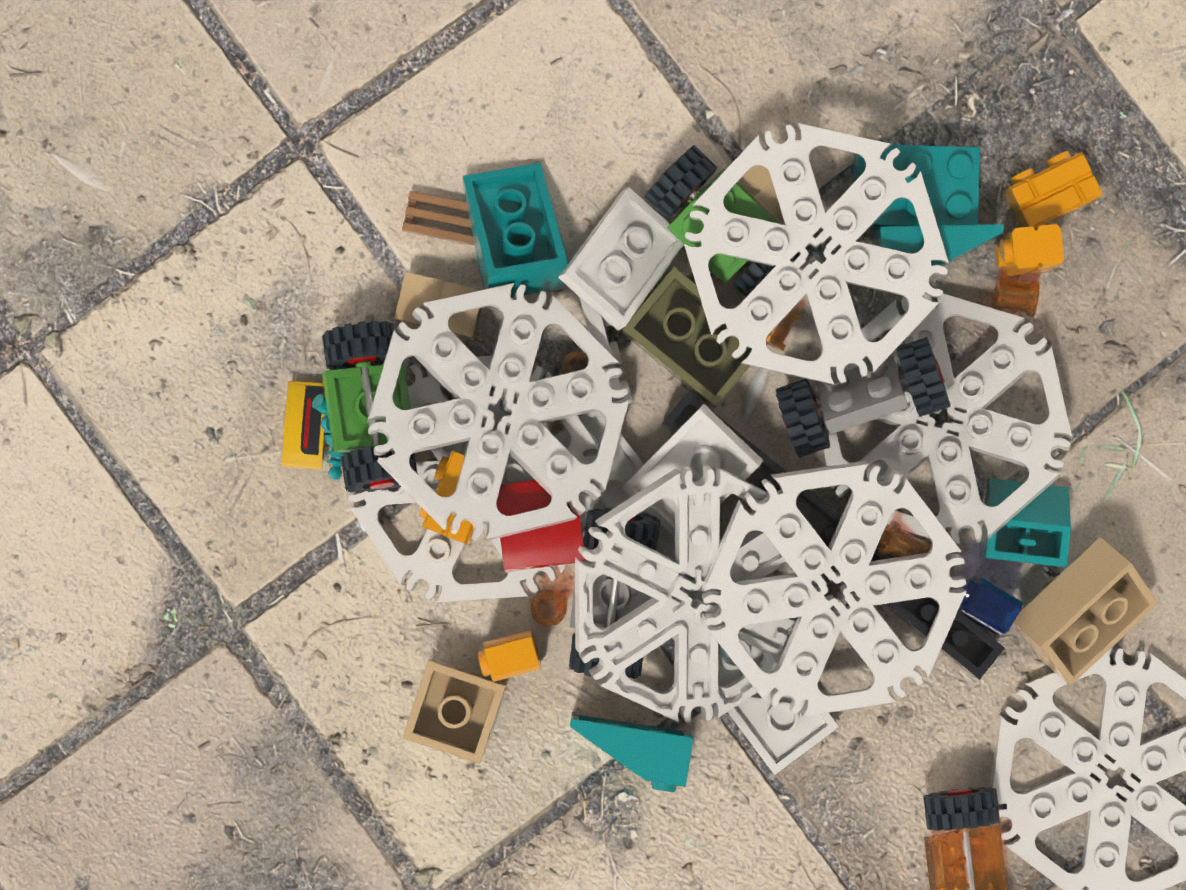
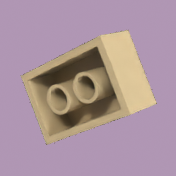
M1099 537L1090 547L1084 549L1079 557L1060 575L1054 577L1040 594L1027 603L1012 619V622L1039 658L1071 686L1159 603L1132 563L1104 539Z

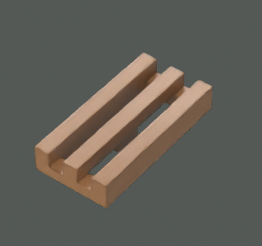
M410 191L405 220L402 226L403 232L474 246L473 236L412 224L413 218L417 217L471 229L470 219L416 208V204L419 202L468 212L466 202Z

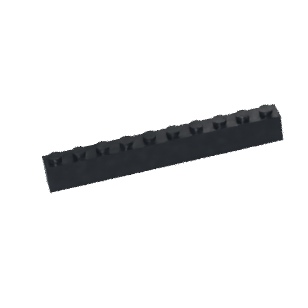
M687 392L662 423V426L674 434L703 403ZM721 419L763 459L760 466L745 481L767 492L761 482L767 479L776 488V491L780 490L779 483L772 475L786 473L787 471ZM804 490L797 496L796 506L826 546L829 547L841 515L811 490ZM877 545L871 561L893 557ZM931 597L883 604L925 639L939 610L937 600ZM958 610L940 651L972 677L980 680L1005 647Z

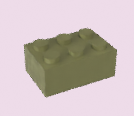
M673 267L622 329V334L713 409L717 407L750 367V365L741 364V362L749 356L752 349L747 347L745 353L735 359L732 354L739 347V340L736 337L726 338L721 345L716 341L720 332L727 329L726 324L719 327L713 336L711 335L697 285L675 267Z

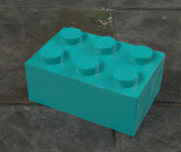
M891 145L884 150L880 157L883 160H886L891 150L897 148L900 151L898 157L893 160V167L898 171H904L912 162L916 165L914 173L905 179L907 183L917 178L921 171L937 225H978L980 147ZM855 153L853 183L866 169L864 158ZM898 198L868 230H878L880 227L920 225L912 202L906 198Z

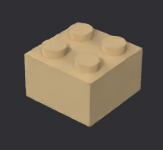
M429 659L403 739L480 764L507 683L501 681L493 682L492 678L483 677V675Z

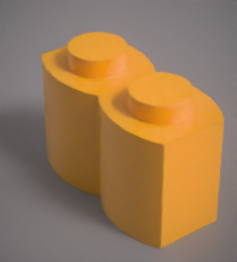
M532 629L484 641V650L477 653L483 677L491 675L493 682L540 670L542 667Z

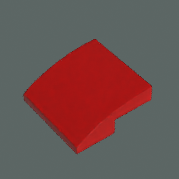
M536 480L501 484L496 507L505 516L517 515L547 507L551 502V495ZM568 503L567 506L570 511L577 516L575 520L501 537L500 542L505 572L575 563V557L580 561L586 562V559L578 551L580 546L584 547L580 515L574 513Z

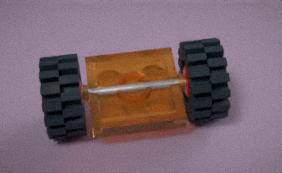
M996 788L953 789L951 791H939V793L924 795L927 829L933 831H950L955 829L952 832L924 837L930 890H1008L1000 825H991L1000 822Z

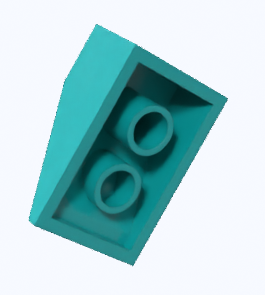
M541 163L462 176L478 268L484 290L514 283L511 288L510 297L513 298L520 285L526 286L524 295L566 288V284L558 277L568 265Z
M1003 224L937 225L949 263L991 242L1003 233ZM920 226L880 227L872 235V245L913 254L923 248L924 238ZM931 261V266L947 265L946 263L941 261Z
M571 714L570 727L645 781H651L652 789L676 792L677 786L686 787L693 744L691 732Z

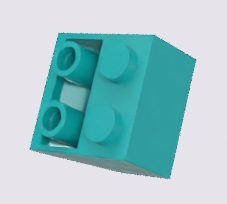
M988 478L985 505L988 507L998 506L1025 482ZM1050 485L989 539L988 531L983 523L979 558L1067 567L1071 533L1069 487Z

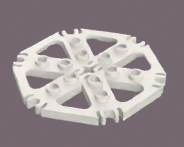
M797 123V126L801 131V140H795V130L789 124L786 125L788 139L785 143L778 144L774 142L771 132L766 131L765 142L769 149L765 151L759 142L758 135L693 204L694 207H703L709 210V213L706 215L697 210L690 212V218L702 221L704 228L698 234L686 232L685 238L693 243L701 242L702 246L690 247L686 244L684 246L711 335L713 336L719 327L726 324L727 329L720 332L716 341L721 345L726 338L736 337L739 340V347L732 354L735 359L741 357L748 347L752 351L741 364L835 385L830 372V368L833 367L836 368L837 379L842 384L846 382L844 368L849 364H854L859 368L861 377L867 376V366L862 360L865 357L869 359L874 373L939 304V302H931L924 299L922 296L924 293L934 298L942 296L943 290L934 289L930 286L929 277L934 274L946 276L948 270L939 265L931 266V261H941L946 264L949 262L921 171L917 178L907 183L905 179L914 173L916 165L912 162L904 171L896 170L893 167V160L900 154L897 148L891 150L886 160H883L880 157L884 150L891 146L890 143ZM824 146L861 155L866 162L865 171L825 213L809 161L810 152L816 147ZM763 166L770 173L785 225L730 213L724 207V197L750 168ZM906 198L912 202L924 238L923 248L919 252L910 254L857 242L896 199ZM820 228H822L823 231L815 239L813 236ZM830 237L832 240L826 245V249L823 252L826 261L822 264L814 261L801 271L800 268L806 263L809 255L806 247L811 244L816 248L820 244L823 245ZM840 245L841 248L832 255L831 253ZM799 253L800 256L794 262H791L790 260ZM722 254L775 267L738 307L726 309L718 301L708 264L714 255ZM815 270H818V273L812 279H810L809 276ZM847 283L905 296L909 303L908 312L882 340L870 342L862 335ZM807 295L823 347L822 355L815 361H805L772 353L766 346L767 336Z
M514 283L425 302L421 306L423 309L417 307L412 315L418 320L420 327L418 329H410L403 321L397 327L399 334L408 341L398 336L395 330L393 331L367 423L372 420H385V422L373 423L368 428L369 434L380 432L387 437L386 444L374 447V455L381 456L390 451L393 454L387 458H378L377 462L444 530L447 528V519L450 514L455 516L450 526L452 534L458 532L461 522L469 521L474 527L473 540H477L482 534L483 524L487 525V535L484 541L575 520L577 516L570 511L567 506L568 503L574 513L581 515L586 508L579 501L580 493H587L594 501L601 496L599 489L591 484L590 481L596 484L602 493L606 490L629 402L628 400L624 403H612V401L623 399L628 394L627 389L616 391L609 385V380L620 377L622 370L620 368H612L607 372L603 370V368L608 366H616L618 361L553 295L549 299L547 310L542 308L547 298L546 292L541 291L539 293L536 303H528L523 297L525 285L519 286L515 292L514 300H511V288ZM488 306L496 307L501 311L503 319L489 369L450 331L448 320L453 314ZM424 310H426V311L428 312V314L430 315L431 319L428 318V315H427V313H426ZM556 325L560 327L588 357V365L583 370L529 382L542 332L547 326ZM414 356L456 399L409 410L397 408L393 403L392 397L403 360ZM491 387H494V390H493V393H492V397H491V396H489L490 390H491ZM504 392V410L510 414L509 416L502 417L494 431L492 430L495 422L493 419L494 413L488 410V406L494 407ZM515 394H518L517 401L515 404L513 403V399ZM594 411L600 412L605 419V427L595 461L590 464L579 462L542 423ZM482 419H484V420H485L484 426H483V427H480V426H481V423H482ZM506 426L509 427L508 434H504ZM469 441L455 492L450 497L437 495L410 467L409 458L413 453ZM509 454L551 495V502L547 507L512 516H505L498 511L496 500Z
M924 293L923 298L932 302L931 297ZM942 293L941 297H937V302H939L937 308H934L904 342L908 344L925 337L928 338L935 359L939 363L945 381V389L951 407L945 409L948 410V417L953 419L954 422L944 423L942 428L935 427V419L931 418L929 414L919 417L908 389V391L904 392L908 404L907 409L874 419L898 428L860 461H867L869 463L863 478H866L867 469L872 463L878 464L880 471L877 475V482L883 483L888 480L892 470L900 475L901 482L902 476L906 478L929 458L940 506L936 518L945 530H951V538L957 546H960L959 533L965 528L971 529L974 532L976 542H981L982 530L980 524L984 523L989 539L1056 481L1060 474L1052 473L1044 468L1047 466L1054 471H1063L1064 463L1053 459L1051 453L1057 448L1069 451L1071 443L1063 438H1054V436H1065L1072 440V434L1052 346L1046 353L1037 357L1038 354H1041L1046 349L1047 340L1042 338L1037 344H1028L1025 341V337L1033 331L1031 323L1024 324L1018 333L1014 332L1019 325L1025 322V318ZM903 297L901 302L903 315H900L897 310L896 300L893 301L861 329L863 337L873 342L882 333L892 329L908 312L909 303L906 297ZM951 316H960L994 327L998 332L996 343L954 378L943 330L945 320ZM849 364L844 368V371L856 368L857 366ZM830 368L831 373L836 371L835 368ZM1028 371L1036 372L1042 378L1049 409V417L1044 423L1036 425L985 409ZM816 386L815 393L819 396L818 387ZM957 409H960V410L967 411V412H966V413H962V412H959V411H956V410H957ZM826 426L830 441V448L824 449L827 466L849 463L841 455L837 432L829 434ZM970 450L1027 467L1029 477L1024 484L1001 504L995 507H988L980 500ZM839 485L835 493L840 499L852 490L847 485ZM898 511L892 512L886 528L932 542L914 516Z
M492 356L477 357L489 369ZM417 365L410 367L415 374V382L408 386L411 409L449 401L441 390V383L428 370V377H425V373ZM537 366L533 375L530 376L529 382L541 380L544 368ZM547 372L546 378L553 377L550 372ZM504 392L494 407L488 406V410L494 413L493 419L495 422L492 429L494 431L502 417L509 416L510 414L504 410ZM515 394L513 399V403L515 404L517 401L518 394ZM579 415L560 419L571 435V444L567 450L583 464L594 462L597 455L586 457L585 452L599 449V445ZM482 419V423H481V426H480V427H483V426H484V422H485L484 419ZM506 426L504 434H508V426ZM469 441L431 449L438 461L416 462L418 476L436 492L440 481L434 477L443 456L449 458L452 451L465 455ZM509 454L501 484L535 480ZM402 487L348 495V500L353 502H363L365 500V506L350 508L400 585L404 584L406 576L412 571L413 575L407 581V589L412 591L419 580H426L429 584V590L425 598L428 600L433 599L437 595L439 585L442 586V591L436 602L531 596L525 590L523 580L526 579V584L534 593L539 592L541 589L535 581V576L540 571L545 572L551 581L558 579L556 570L550 566L511 571L500 582L459 583L454 578L453 572L467 544L427 529L417 551L407 556L398 551L381 525L378 516L382 507L392 504L417 503ZM580 493L579 501L586 508L580 515L582 531L584 532L587 512L596 508L600 497L594 501L587 493ZM483 524V529L487 533V525ZM500 538L492 539V543L502 556ZM568 564L558 565L561 574H564Z
M867 461L773 474L772 477L780 485V490L776 491V488L767 479L762 480L761 482L768 493L767 497L762 501H757L749 492L744 494L746 502L753 509L752 512H748L738 500L701 587L703 591L719 589L718 592L712 590L702 594L704 603H719L717 612L704 615L707 624H719L717 626H707L709 632L765 702L769 693L770 703L774 707L778 706L781 697L785 695L792 696L793 699L789 710L795 715L799 711L802 716L893 703L896 701L887 690V687L890 686L897 696L905 697L906 694L900 687L901 680L904 677L910 676L918 685L922 684L923 680L915 669L916 665L920 666L927 677H929L966 593V590L962 587L966 585V579L962 575L955 577L949 575V570L952 566L964 564V559L961 555L950 554L962 552L904 476H902L899 486L900 475L893 470L887 481L883 483L877 482L880 466L876 463H872L868 467L866 478L863 477L869 463ZM834 485H847L851 488L852 493L829 547H827L797 508L796 499L799 493L804 490ZM905 508L909 510L931 538L932 547L928 553L871 561L890 515L896 509ZM753 530L763 532L795 572L734 582L730 576V570L743 539L747 533ZM833 565L838 570L836 573L831 569ZM823 573H825L830 581L833 580L836 584L844 582L840 590L843 593L842 597L847 602L846 605L832 594L827 597L824 596L828 592V587L826 586V581L821 576ZM812 581L817 583L818 586L816 588L811 584ZM854 591L859 598L855 600L850 592ZM931 597L937 600L939 610L924 644L918 649L911 650L902 644L874 608V605ZM833 605L839 612L837 615L831 609ZM798 617L776 669L772 672L760 669L738 640L739 631L744 626ZM841 631L871 669L874 678L872 684L866 689L827 695L819 691L818 681ZM802 700H805V704H804L803 708L801 709V707H802Z
M703 465V476L697 482L692 481V470L688 467H682L681 472L675 468L595 520L599 526L606 527L609 531L604 533L597 527H590L588 530L593 537L599 539V544L593 550L580 546L578 551L591 563L580 561L575 557V649L578 651V655L584 663L589 662L593 658H599L598 665L590 669L589 672L600 686L679 722L678 712L686 723L691 722V711L697 706H701V715L706 721L711 720L713 714L718 719L757 693L744 675L727 686L718 685V642L709 632L707 626H717L719 624H707L704 617L705 613L702 611L707 612L706 614H713L718 611L719 603H704L703 600L696 599L691 604L692 599L681 588L682 586L690 591L691 589L698 591L704 583L719 547L720 497L724 494L732 493L745 500L744 494L749 492L755 500L762 501L768 494L757 486L715 466V475L710 466ZM663 498L671 499L675 504V560L627 537L625 533L626 523L631 518ZM754 530L744 537L730 570V576L734 582L764 578L785 564L786 561L763 532ZM686 573L692 576V578L689 579L685 577L684 574ZM605 574L652 597L606 628H599L593 623V583L601 575ZM812 581L811 584L816 588L817 583ZM798 617L744 626L739 631V640L763 651V661L758 665L760 669L766 672H772L776 669ZM675 636L674 683L669 690L659 692L626 676L625 668Z
M1115 648L1112 655L1114 664H1110V649L1079 678L1098 674L1104 679L1097 738L1054 705V692L1058 688L1067 685L1054 671L1023 683L1029 686L1036 696L1032 697L1027 691L1017 689L1015 693L1024 699V708L1021 711H1014L1007 705L1003 708L1009 717L1016 719L1015 723L1011 724L999 715L990 786L991 788H996L998 805L1005 803V808H999L1000 818L1008 817L1010 820L1009 828L998 833L999 837L1002 840H1008L1018 834L1015 840L1004 845L1063 890H1082L1084 886H1086L1085 890H1164L1185 881L1186 806L1156 783L1186 771V724L1142 743L1140 741L1148 687L1153 683L1161 682L1186 700V680L1151 653H1148L1146 668L1143 669L1146 658L1144 651L1136 650L1134 662L1126 665L1122 658L1123 649ZM1022 738H1030L1073 771L1020 794L1014 792L1010 786L1014 746ZM1107 754V755H1109L1111 758H1113V760H1112V761H1109V760H1108L1107 758H1105L1104 756ZM1100 764L1104 768L1114 771L1120 767L1122 769L1120 777L1131 790L1129 791L1124 786L1112 784L1108 788L1106 785L1108 777L1097 765ZM1092 773L1099 779L1096 781L1090 776V774ZM1134 774L1140 779L1139 782L1130 777V775ZM1117 793L1125 798L1124 802L1116 796ZM1088 812L1081 870L1076 873H1068L1038 851L1035 846V838L1039 832ZM1131 816L1176 850L1178 859L1173 867L1140 881H1131L1127 878L1125 864Z

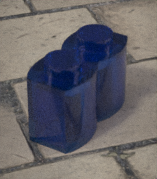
M973 576L966 580V585L962 586L966 593L958 610L993 634L1004 636L1021 611L1023 602L981 576Z

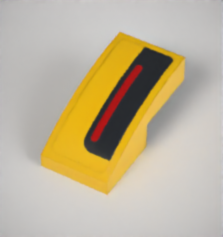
M288 381L282 467L320 470L323 468L324 435L326 434H324L321 421L325 415L312 407V402L317 395L322 394L325 396L323 383Z

